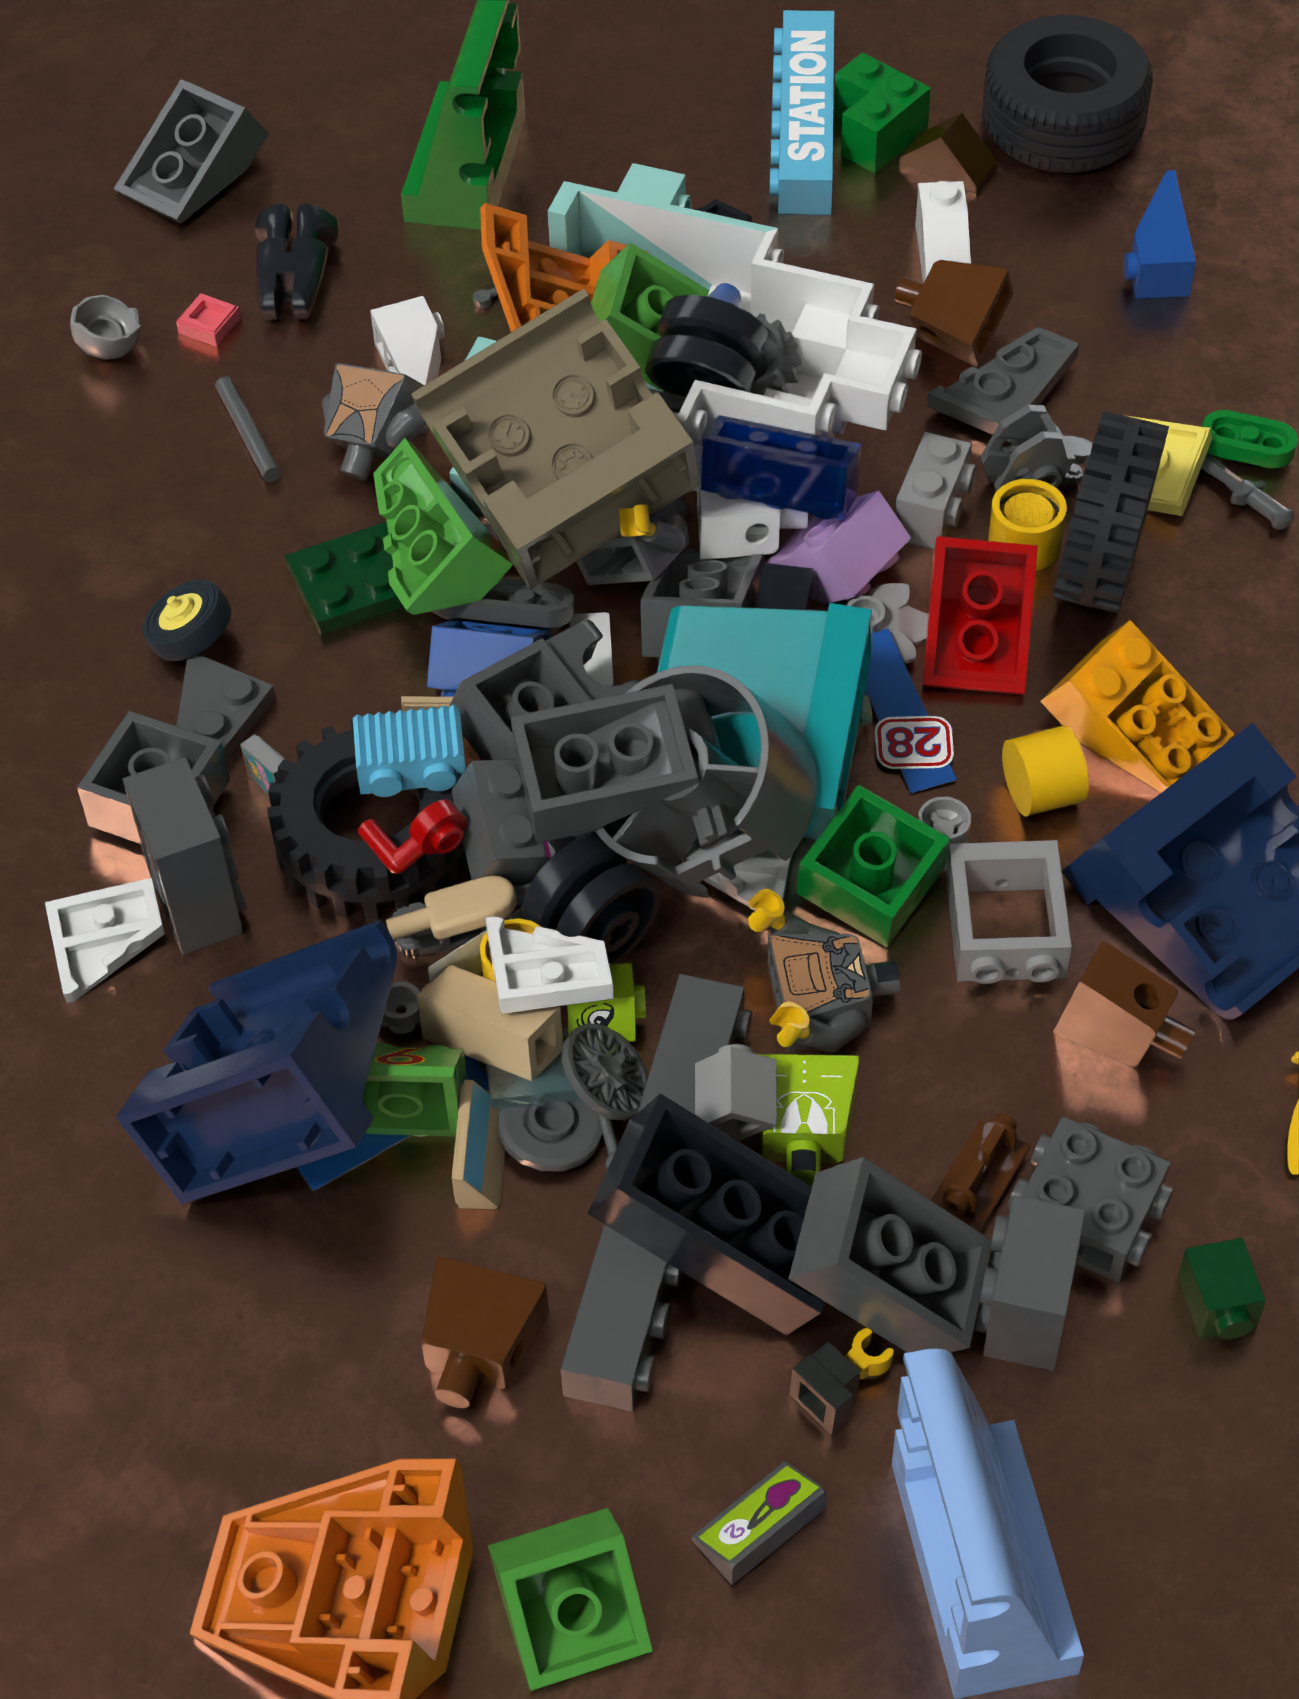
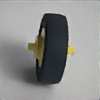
M202 579L188 581L168 591L151 607L144 619L142 632L146 642L162 659L168 661L188 659L207 649L221 636L230 621L231 606L223 592L211 581Z

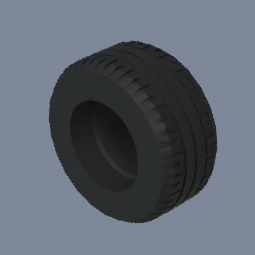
M1054 15L1027 21L1010 30L992 48L987 59L982 111L985 128L1002 151L1013 159L1033 168L1050 172L1075 173L1107 166L1128 153L1143 135L1147 123L1153 83L1152 65L1145 51L1131 35L1103 20L1081 15Z

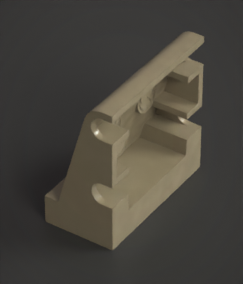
M584 288L411 393L423 420L505 547L510 561L530 590L621 534L619 508L648 505L650 516L700 485L692 439L658 391L654 394L650 392L642 377L640 366L608 321L605 319L600 322L592 308L589 295Z

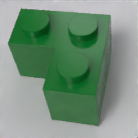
M863 52L835 74L834 116L842 120L841 156L874 174L909 146L921 132L928 129L931 87Z

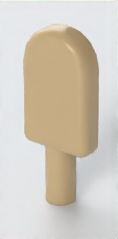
M491 875L430 892L424 899L426 908L386 919V923L393 940L429 929L432 930L436 939L442 940L485 927L486 917L494 916L505 920L513 913L517 905V893L512 883L502 876Z

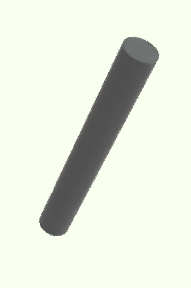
M224 376L219 378L215 383V387L263 479L266 482L276 481L281 476V470L231 377Z

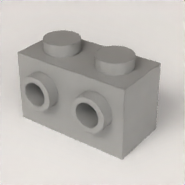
M924 432L896 498L895 515L911 537L907 543L934 549L936 537H946L950 526H957L963 506L962 496L964 492L970 493L977 465L970 463V442Z

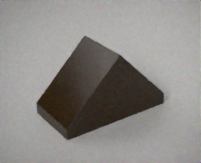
M960 113L921 132L900 156L899 164L942 181H963L965 190L977 194L996 171L998 161L964 114Z

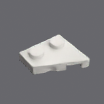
M152 878L45 902L66 1003L75 1002L165 934Z

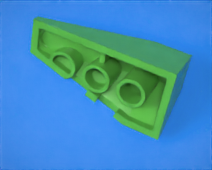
M404 438L373 473L379 514L386 518L388 535L383 538L384 550L392 556L393 568L388 571L389 584L406 611L412 615L481 601L492 587L499 584L513 563L494 536L414 444Z

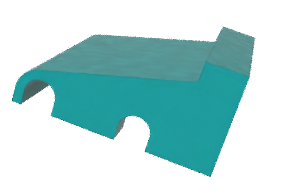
M829 603L828 611L676 606L671 608L657 673L681 666H705L721 670L747 686L798 728L811 749L817 773L815 808L803 838L817 840L845 803L873 653L872 609ZM729 712L712 716L722 752L741 766L759 767L761 738L755 714L752 712Z

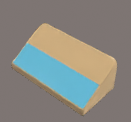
M464 1080L460 1090L452 1169L455 1204H458V1208L497 1209L501 1205L506 1151L498 1136V1112L502 1104L473 1080Z

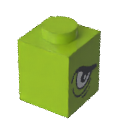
M632 963L609 964L613 982V999L567 1005L568 1035L577 1027L593 1023L605 1025L620 1033L628 1042L636 1041L635 1019L646 1018L645 986L634 985Z

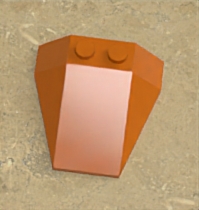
M484 203L480 207L482 250L511 332L583 288L588 293L590 302H592L600 271L627 246L608 240L590 258L529 241L527 215L488 203Z
M398 1459L223 1515L189 1634L203 1643L328 1699L417 1698L446 1672L473 1555V1543L460 1462L457 1459Z

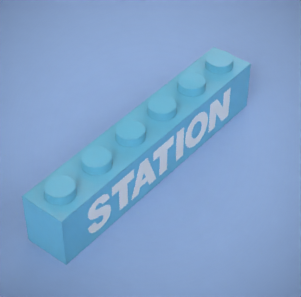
M783 10V28H774V54L782 55H774L773 82L781 83H773L772 109H781V111H772L771 138L780 139H771V166H779V169L770 168V196H778V214L831 215L833 182L834 11Z

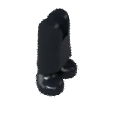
M306 203L299 205L296 217V238H294L295 221L293 213L287 205H272L263 210L256 218L255 235L258 241L261 242L257 245V290L264 319L279 320L282 303H293V312L296 320L308 319L323 277L328 248L334 245L339 237V222L326 209ZM293 243L292 250L290 252L289 246Z

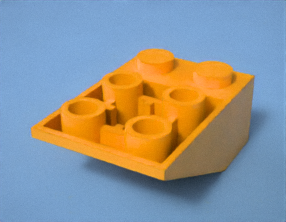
M1131 620L1103 639L1040 701L1062 726L1066 725L1072 729L1080 743L1160 793L1222 747L1234 735L1228 726Z

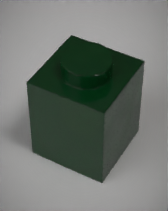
M1243 1237L1185 1248L1178 1279L1199 1339L1219 1336L1221 1339H1235L1257 1328L1266 1299Z

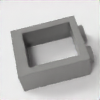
M1058 841L949 844L946 881L957 982L975 981L981 984H990L999 980L1026 979L1035 982H1046L1052 979L1067 978L1072 945ZM1045 890L1050 937L973 939L968 892Z

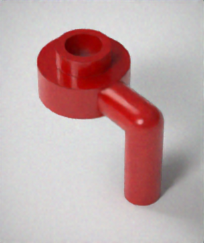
M444 799L430 804L415 817L409 830L410 838L399 847H397L375 819H368L363 822L358 828V834L391 873L400 874L423 854H445L455 849L464 837L467 819L451 800Z

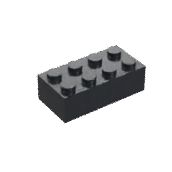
M661 1093L630 1119L587 1214L785 1335L804 1325L822 1311L825 1301L789 1279L812 1187Z

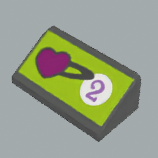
M784 1461L692 1535L691 1540L730 1584L733 1585L825 1510L827 1492L813 1479Z

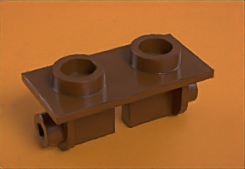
M1004 1113L997 1114L995 1118H989L986 1123L979 1120L931 1199L932 1202L978 1232H981L1030 1150L1031 1145L1017 1139L1015 1131L1017 1128L1016 1121Z

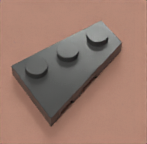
M1036 327L996 351V358L979 369L974 366L960 373L959 381L946 389L940 385L928 392L927 407L993 435L1003 419L1027 404H1041L1077 359L1079 343L1041 327Z

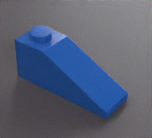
M1175 170L1165 172L1134 233L1132 252L1124 254L1125 280H1132L1135 299L1188 297L1191 293L1196 260Z

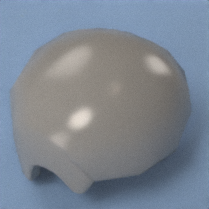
M104 294L83 299L77 306L73 307L70 320V329L74 342L87 355L102 360L121 358L131 352L139 339L142 328L136 308H128L121 300Z

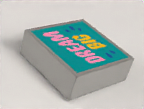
M254 734L240 744L247 776L268 794L271 782L281 783L278 766L284 758L261 737H257Z

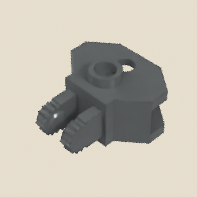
M1027 404L1000 421L980 459L989 483H994L996 492L1006 483L1018 479H1037L1047 482L1058 489L1059 486H1077L1081 482L1083 469L1077 464L1084 463L1086 465L1092 443L1085 438L1062 435L1060 429L1054 425L1043 405ZM1010 439L1011 445L1001 447L1006 440Z

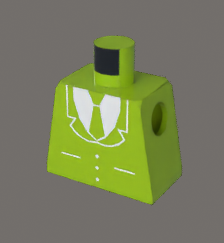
M758 1054L776 1060L777 1125L758 1133L762 1157L771 1162H786V1171L812 1186L815 1174L821 1171V1163H839L844 1159L857 1093L859 1056Z

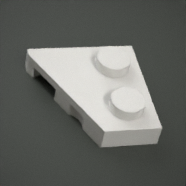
M486 917L487 937L501 1014L613 999V982L604 941L579 935L568 937L556 930L536 926L533 934L504 928L503 918Z

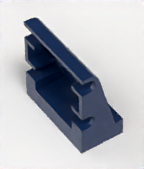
M1254 723L1238 733L1062 870L1063 875L1087 905L1097 899L1208 1007L1225 1019H1235L1242 1015L1299 968V806L1294 803L1288 793V784L1296 778V775Z
M381 920L213 982L208 990L216 1000L194 1008L163 1050L172 1063L147 1072L118 1112L116 1119L180 1204L358 1146L374 1119L362 1102V1096L397 966L395 943Z

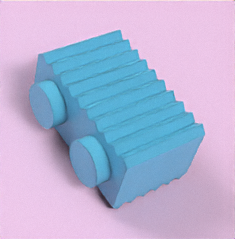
M455 704L449 708L442 705L439 709L432 706L426 710L421 707L418 711L413 709L407 712L399 710L397 713L388 711L386 714L378 712L375 715L367 713L364 717L359 714L353 717L356 770L360 794L373 793L380 797H390L396 795L401 790L428 788L432 791H445L452 788L466 770L460 708Z

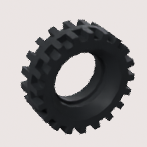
M1103 411L1070 522L1062 554L1063 557L1057 575L1058 579L1054 590V598L1118 614L1145 522L1169 426Z
M350 720L352 728L350 731L337 734L331 725L321 730L323 741L315 746L305 739L296 746L298 755L296 763L285 759L282 760L278 766L281 783H270L268 794L271 807H267L280 870L286 869L288 883L295 892L306 887L308 902L317 908L326 899L332 901L335 915L347 918L351 907L364 908L366 920L378 919L379 908L394 906L397 911V908L409 907L408 901L419 896L424 900L428 893L436 891V884L440 881L453 886L459 879L457 862L468 864L462 840L452 851L445 854H423L403 873L394 874L386 868L365 841H353L338 836L325 827L322 817L329 801L344 790L359 786L356 770L353 720ZM453 787L445 791H432L428 788L408 789L417 797L420 803L418 814L424 808L439 800L447 799L454 803L451 791ZM412 823L397 834L389 836L397 847L410 838L409 830Z

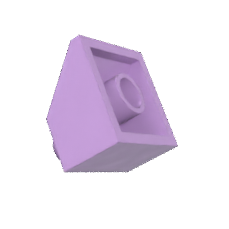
M878 490L819 508L808 519L807 529H798L765 563L813 568L812 598L823 605L845 600L848 603L855 597L865 595L871 588L869 581L877 573L887 570L899 560L900 556L897 552L911 537Z

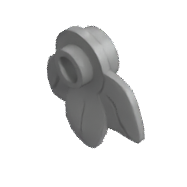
M888 583L878 585L872 588L867 596H858L851 599L846 606L872 609L873 632L889 628L904 664L916 660L915 646L926 642L928 614L907 605L910 593L908 584Z

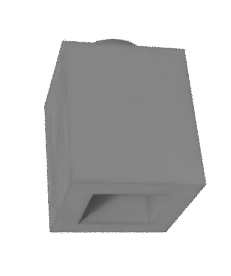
M733 1044L719 1048L718 1053L695 1063V1115L733 1139L740 1141L776 1126V1060L754 1054L752 1048L748 1046Z

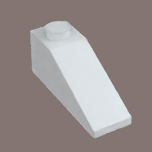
M963 181L918 183L915 225L922 279L925 282L933 263L938 260L971 264L969 223Z
M424 296L370 310L375 346L387 371L406 374L423 385L436 379L441 363L439 340L445 339V329L440 314L438 312L431 313ZM426 425L418 435L427 433L428 426Z

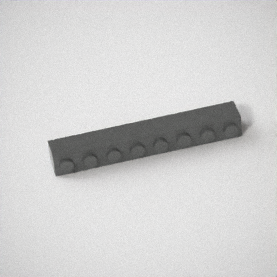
M679 974L638 1112L661 1093L695 1114V1063L718 1053L719 1048L723 1046L737 1044V1042L746 1044L748 1040L753 1012L744 1009L743 986ZM605 1224L561 1365L562 1390L565 1397L633 1412L639 1391L649 1392L652 1384L656 1356L649 1355L653 1339L654 1337L663 1339L668 1327L671 1304L664 1302L668 1286L678 1287L683 1272Z

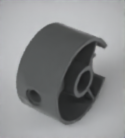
M681 666L651 675L637 683L626 693L673 684L698 775V784L595 831L615 852L670 887L692 896L708 898L707 888L699 883L708 877L720 873L729 880H733L736 878L734 870L736 864L766 850H770L784 861L790 858L804 837L813 815L817 796V773L811 749L798 728L747 686L730 674L718 669L705 666ZM729 712H752L755 714L761 738L759 767L741 766L722 752L712 716ZM738 829L745 833L676 866L697 838H699L700 846L705 847Z

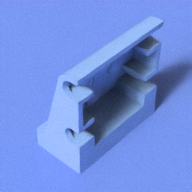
M925 1349L904 1353L903 1359L908 1376L901 1377L897 1411L901 1429L895 1430L892 1467L954 1699L1078 1675L1084 1653L1015 1421L989 1423L958 1364L949 1351L944 1349Z

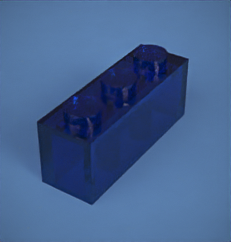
M719 415L703 438L701 490L716 493L726 499L740 498L763 503L774 509L787 508L811 513L820 519L844 520L858 496L862 444Z

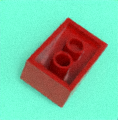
M936 537L932 557L922 686L1018 696L1025 695L1038 545Z

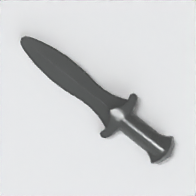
M1209 453L1206 454L1201 469L1219 479L1233 492L1230 499L1231 503L1244 506L1248 504L1270 520L1272 527L1278 530H1284L1291 525L1294 519V509L1286 508L1263 491L1266 485L1264 481L1253 482L1243 480Z

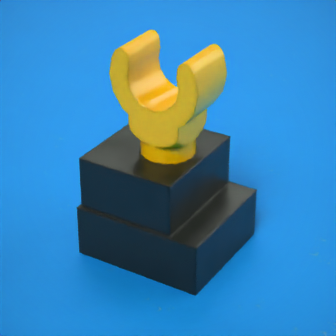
M865 1328L856 1334L853 1339L852 1349L845 1357L828 1341L813 1355L809 1354L792 1370L789 1395L831 1436L849 1421L852 1400L857 1396L859 1379L862 1380L867 1376H879L885 1373L891 1366L894 1352L892 1348H888L881 1355L874 1357L867 1355L863 1351L871 1342L872 1330L869 1328Z

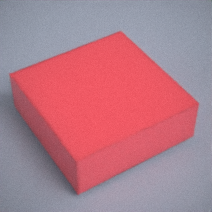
M200 293L176 321L178 333L218 347L241 320V314L238 306Z

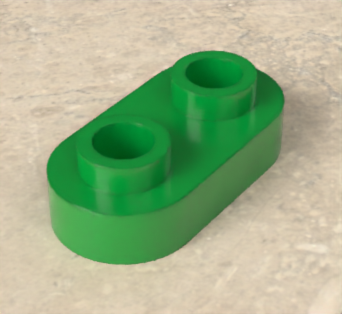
M1231 410L1211 412L1203 420L1202 427L1210 428L1212 434V441L1207 452L1214 456L1267 468L1284 467L1291 463L1295 457L1298 435L1290 425L1284 422Z

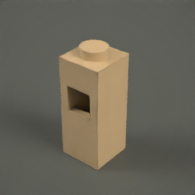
M449 965L432 982L426 984L417 995L423 1039L451 1049H464V1055L533 1082L562 1052L563 1035L560 1006L501 1014L496 983L453 965Z

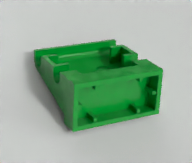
M510 0L476 1L450 81H439L401 193L404 222L481 230L480 207L484 203L494 206L499 205L526 117L523 72L503 69H515L521 51L518 3H509Z

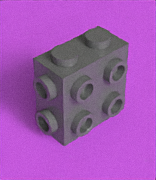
M1062 1116L1052 1136L1046 1133L1041 1135L1030 1162L1036 1168L1029 1181L1021 1177L1019 1178L1010 1196L1007 1210L1010 1211L1013 1195L1085 1209L1076 1264L1120 1283L1128 1264L1139 1267L1152 1237V1234L1145 1231L1150 1218L1153 1217L1161 1220L1167 1210L1174 1188L1165 1185L1171 1162L1160 1158L1155 1152L1144 1146H1131L1110 1137L1092 1124L1085 1122L1077 1123Z

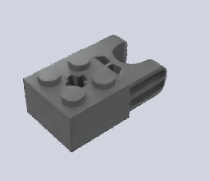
M589 619L584 620L546 641L542 638L460 682L449 707L453 704L459 706L462 734L481 760L516 759L511 725L512 716L625 694L639 683L637 680H632L618 686H607L594 681L587 674L583 665L592 658L597 642L603 638V634Z

